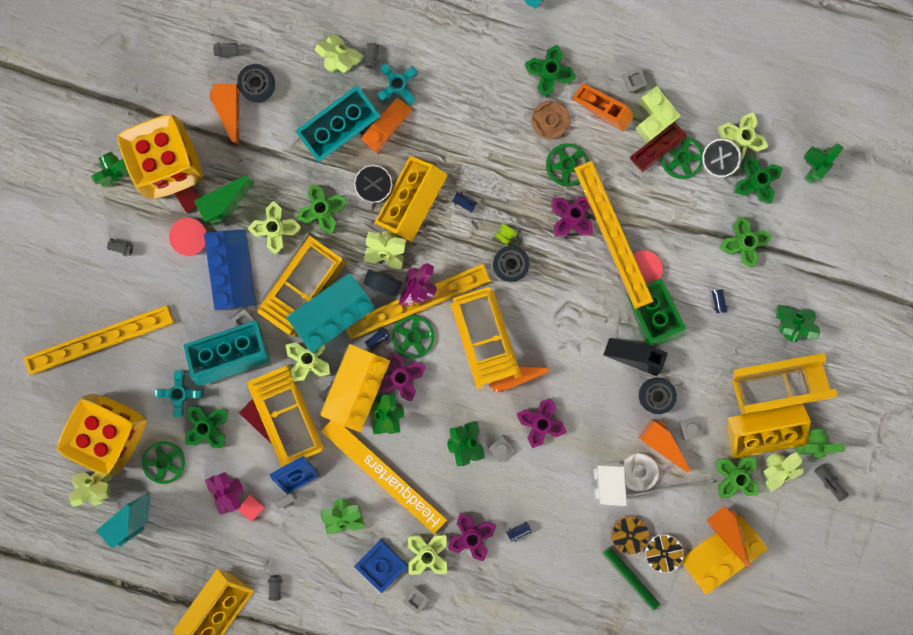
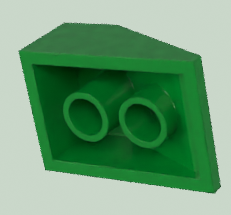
M245 175L194 200L204 222L211 225L215 224V226L226 221L225 218L231 215L255 183L254 180Z
M662 278L646 284L653 302L634 309L628 292L626 293L646 345L657 347L684 336L686 327Z

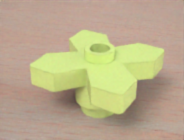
M335 33L331 34L326 42H319L314 49L322 57H325L324 67L332 73H337L339 70L346 73L352 65L359 64L364 57L356 49L347 48L344 45L343 39Z
M753 112L741 117L739 127L726 123L717 128L721 139L732 140L739 146L742 158H744L747 148L754 152H759L768 147L765 137L757 135L754 131L758 121Z
M273 201L265 209L267 219L265 221L255 220L248 227V230L255 237L267 236V248L272 253L278 254L284 248L282 235L295 236L301 229V226L294 219L282 221L283 209ZM278 225L277 230L273 232L272 227Z
M385 231L381 235L368 232L366 245L370 248H366L364 261L376 264L384 260L390 267L401 269L404 259L401 253H404L406 240L397 238L390 231Z
M297 342L286 344L287 356L298 361L291 370L293 382L305 380L310 370L319 377L331 374L329 363L318 358L326 349L325 344L313 353L308 348L304 349ZM308 356L312 358V362L309 364L305 363V358Z
M797 452L787 458L779 453H774L766 460L768 469L764 470V476L767 479L766 486L770 492L781 487L784 482L795 479L803 474V468L800 465L802 458Z
M85 472L73 475L72 484L76 489L70 493L69 501L73 507L82 505L87 500L93 505L104 502L106 498L110 497L111 488L107 482L112 479V476L97 472L92 476Z
M435 534L428 544L420 535L408 536V548L417 554L409 561L410 575L421 574L426 567H430L435 574L447 573V561L439 555L447 547L446 534ZM428 552L431 553V555L427 557L424 555V553Z

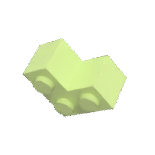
M657 86L638 101L649 117L635 129L644 141L648 143L680 117V114Z

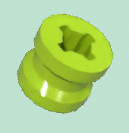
M502 223L500 231L495 233L494 237L503 244L510 246L512 238L516 237L518 233Z

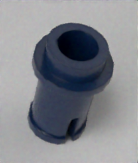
M456 192L452 200L455 203L454 205H459L472 213L477 202L462 195L463 192Z
M723 289L711 291L715 305L713 310L716 311V314L728 312L727 308L729 306H726Z
M383 327L381 329L378 328V332L365 341L370 350L373 351L383 341L388 340L390 335Z
M526 521L513 529L509 528V531L506 533L511 542H517V539L532 533Z

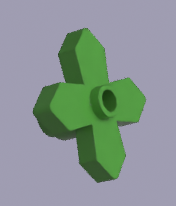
M312 184L308 191L312 205L301 208L297 219L307 224L318 219L321 230L333 234L337 223L331 213L342 211L347 203V199L336 194L326 200L323 188ZM321 206L326 207V210L323 213H320L319 208Z
M740 216L737 217L732 225L736 237L724 239L719 249L728 255L740 251L741 263L749 268H753L759 259L755 248L766 246L772 235L764 230L751 232L750 221Z
M825 429L810 430V435H808L809 444L795 447V452L799 455L814 454V458L826 457V454L845 452L844 444H829V436L826 434Z
M742 457L736 466L728 458L716 459V470L726 477L718 485L719 497L730 498L737 489H740L746 496L758 495V484L751 480L749 476L756 469L755 457Z
M338 499L334 502L332 509L321 510V520L325 523L327 534L339 533L342 529L353 531L365 529L359 505L351 506L347 499Z

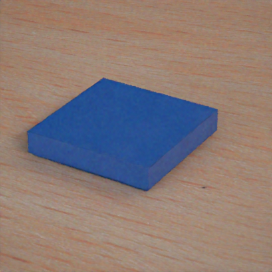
M304 455L269 474L271 480L286 494L293 492L320 476L318 470Z
M380 539L354 567L382 593L408 567V564L386 542Z

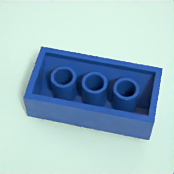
M246 229L204 233L214 310L257 305Z

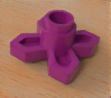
M578 197L572 205L564 198L552 199V212L561 217L553 226L554 237H566L572 227L580 236H590L593 234L592 222L584 217L585 213L590 209L586 197Z
M426 263L419 270L416 268L408 270L406 276L407 288L401 294L400 305L404 307L411 306L413 301L421 303L426 299L431 300L435 296L437 287L433 282L429 281L433 274V265Z
M391 352L388 360H390L388 367L392 373L384 376L379 389L388 392L398 387L401 398L413 401L416 389L411 380L422 377L426 366L414 362L405 368L402 356ZM399 373H403L405 375L404 380H399Z
M551 398L540 402L537 414L528 409H524L516 414L521 425L532 427L527 437L532 448L543 444L545 433L559 437L567 432L562 421L551 419L556 409ZM540 419L545 421L543 426L538 425Z
M226 472L204 480L208 490L213 494L215 506L220 515L241 508L237 497L243 492V486L237 478L229 479Z
M461 512L456 524L462 533L451 537L448 549L460 553L464 549L469 548L474 559L484 561L488 550L482 540L493 537L496 525L484 521L475 527L471 515ZM469 535H476L474 539L468 537Z

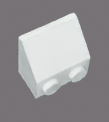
M619 462L596 463V468H593V478L597 480V487H594L595 499H598L600 504L626 506L624 466Z

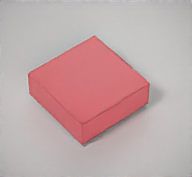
M250 494L241 504V508L237 510L252 522L265 506Z

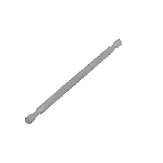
M306 233L304 239L299 243L291 257L288 259L280 273L277 275V277L275 278L267 292L262 297L260 303L256 306V309L260 307L264 299L272 290L276 282L284 273V271L291 263L293 258L296 256V254L303 246L305 240L310 236V234Z
M711 479L708 481H699L655 489H648L644 491H636L632 493H626V497L631 495L635 496L641 494L704 485L707 483L711 484L714 483L713 479Z

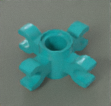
M387 63L382 65L380 69L388 78L389 86L377 94L378 98L383 103L392 94H401L410 106L415 102V98L407 90L406 83L417 76L418 71L414 66H411L402 75L394 74ZM400 80L403 82V85L397 89L392 86L393 82Z
M185 370L174 371V386L170 389L154 390V397H169L174 402L173 417L184 416L183 402L188 398H203V390H189L184 385ZM177 388L181 389L183 392V396L181 399L177 398L175 395V391Z

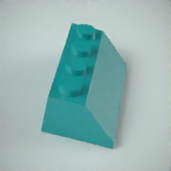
M356 85L295 130V132L319 163L381 116L359 86Z
M348 273L290 313L286 318L305 346L313 353L370 313L375 307L357 281Z
M257 320L183 345L191 379L198 387L271 362L268 347Z
M147 492L128 503L96 530L111 549L117 545L122 547L145 530L143 526L148 522L150 494Z

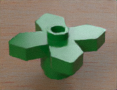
M558 45L547 50L545 61L532 58L524 65L529 75L541 77L537 89L542 97L553 92L555 81L566 85L576 78L571 67L560 66L563 53ZM547 69H551L553 73H549Z
M836 143L823 151L819 147L815 148L812 146L803 157L806 163L812 167L804 179L809 183L821 180L832 168L833 161L839 156L844 147Z
M109 152L99 157V165L102 170L92 175L91 178L95 184L107 187L120 181L129 173L124 159L119 160L117 155Z
M749 156L745 157L741 168L748 178L736 183L734 193L746 196L755 190L758 201L766 204L772 203L775 192L769 184L771 181L780 178L783 168L771 164L765 169H761L758 159Z
M777 305L775 310L776 318L781 320L778 326L779 332L784 334L787 340L797 342L803 335L806 338L818 339L820 329L819 326L814 324L816 320L815 311L802 309L800 312H795L788 306Z
M395 394L382 395V397L376 395L371 407V411L375 416L372 421L373 434H383L386 432L388 434L400 433L399 420L404 417L403 406L396 403Z
M190 406L188 408V419L194 424V428L186 433L185 444L197 446L206 438L211 447L223 448L226 436L217 427L227 422L228 410L215 409L207 416L202 407ZM205 424H207L208 430L205 429Z
M477 421L465 423L464 428L463 426H456L449 429L451 438L448 440L447 446L448 450L455 454L457 466H465L470 464L471 460L478 461L485 458L483 447L476 441L480 432Z

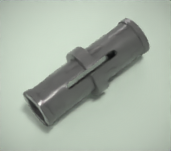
M824 464L814 470L824 482V487L829 489L839 502L848 497V492L839 484V479L834 477Z

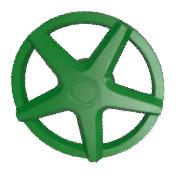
M690 137L684 139L680 150L673 148L669 151L674 160L667 166L664 156L661 157L664 171L677 179H687L694 176L703 165V150ZM690 141L697 146L700 154H690L688 152ZM700 160L697 169L691 173L688 165L689 161ZM680 165L685 175H677L670 170Z
M571 143L556 146L550 151L546 160V170L549 177L555 183L562 186L578 184L579 180L567 183L570 172L575 173L574 168L577 167L575 162L581 155L584 156L585 163L589 162L586 153L579 146ZM562 147H573L578 151L568 157ZM557 150L560 162L549 165L552 154ZM550 170H562V182L557 180Z
M415 315L402 318L397 322L392 332V342L395 349L401 355L408 358L424 356L431 350L435 340L432 325L423 317ZM413 319L410 330L399 326L402 322ZM419 320L426 323L430 331L419 332ZM396 331L405 336L404 342L399 347L395 340ZM431 337V343L424 351L420 340ZM410 345H413L419 354L409 355L403 351Z
M168 441L153 443L145 450L142 456V469L145 475L151 481L158 484H168L175 481L181 476L185 467V458L181 448ZM161 445H169L175 450L165 455ZM155 447L157 458L145 460L147 453ZM178 455L181 458L180 470L172 464V460ZM145 466H155L157 468L156 479L149 475ZM165 470L176 474L170 480L161 481Z

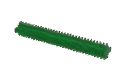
M609 546L603 552L605 553L603 556L605 558L608 557V562H613L611 565L617 568V572L620 571L622 573V578L625 576V581L627 583L630 582V587H634L633 590L639 593V597L642 596L641 599H643L644 603L647 602L646 604H648L649 608L652 607V611L657 609L660 605L659 601L656 600Z

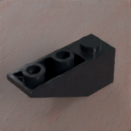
M609 338L603 356L657 376L663 369L668 353L649 345Z

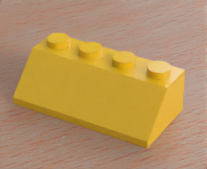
M409 156L374 223L412 242L448 174L430 163Z
M349 344L320 416L344 427L361 432L390 360Z
M798 404L745 414L743 416L735 415L728 417L727 433L732 458L757 455L808 444L811 420L804 405Z
M739 514L737 521L741 525L749 560L752 562L767 551L768 548L753 528ZM716 532L685 554L682 560L683 566L706 595L745 567L744 563Z
M216 569L177 624L173 633L175 635H224L254 590L231 573Z

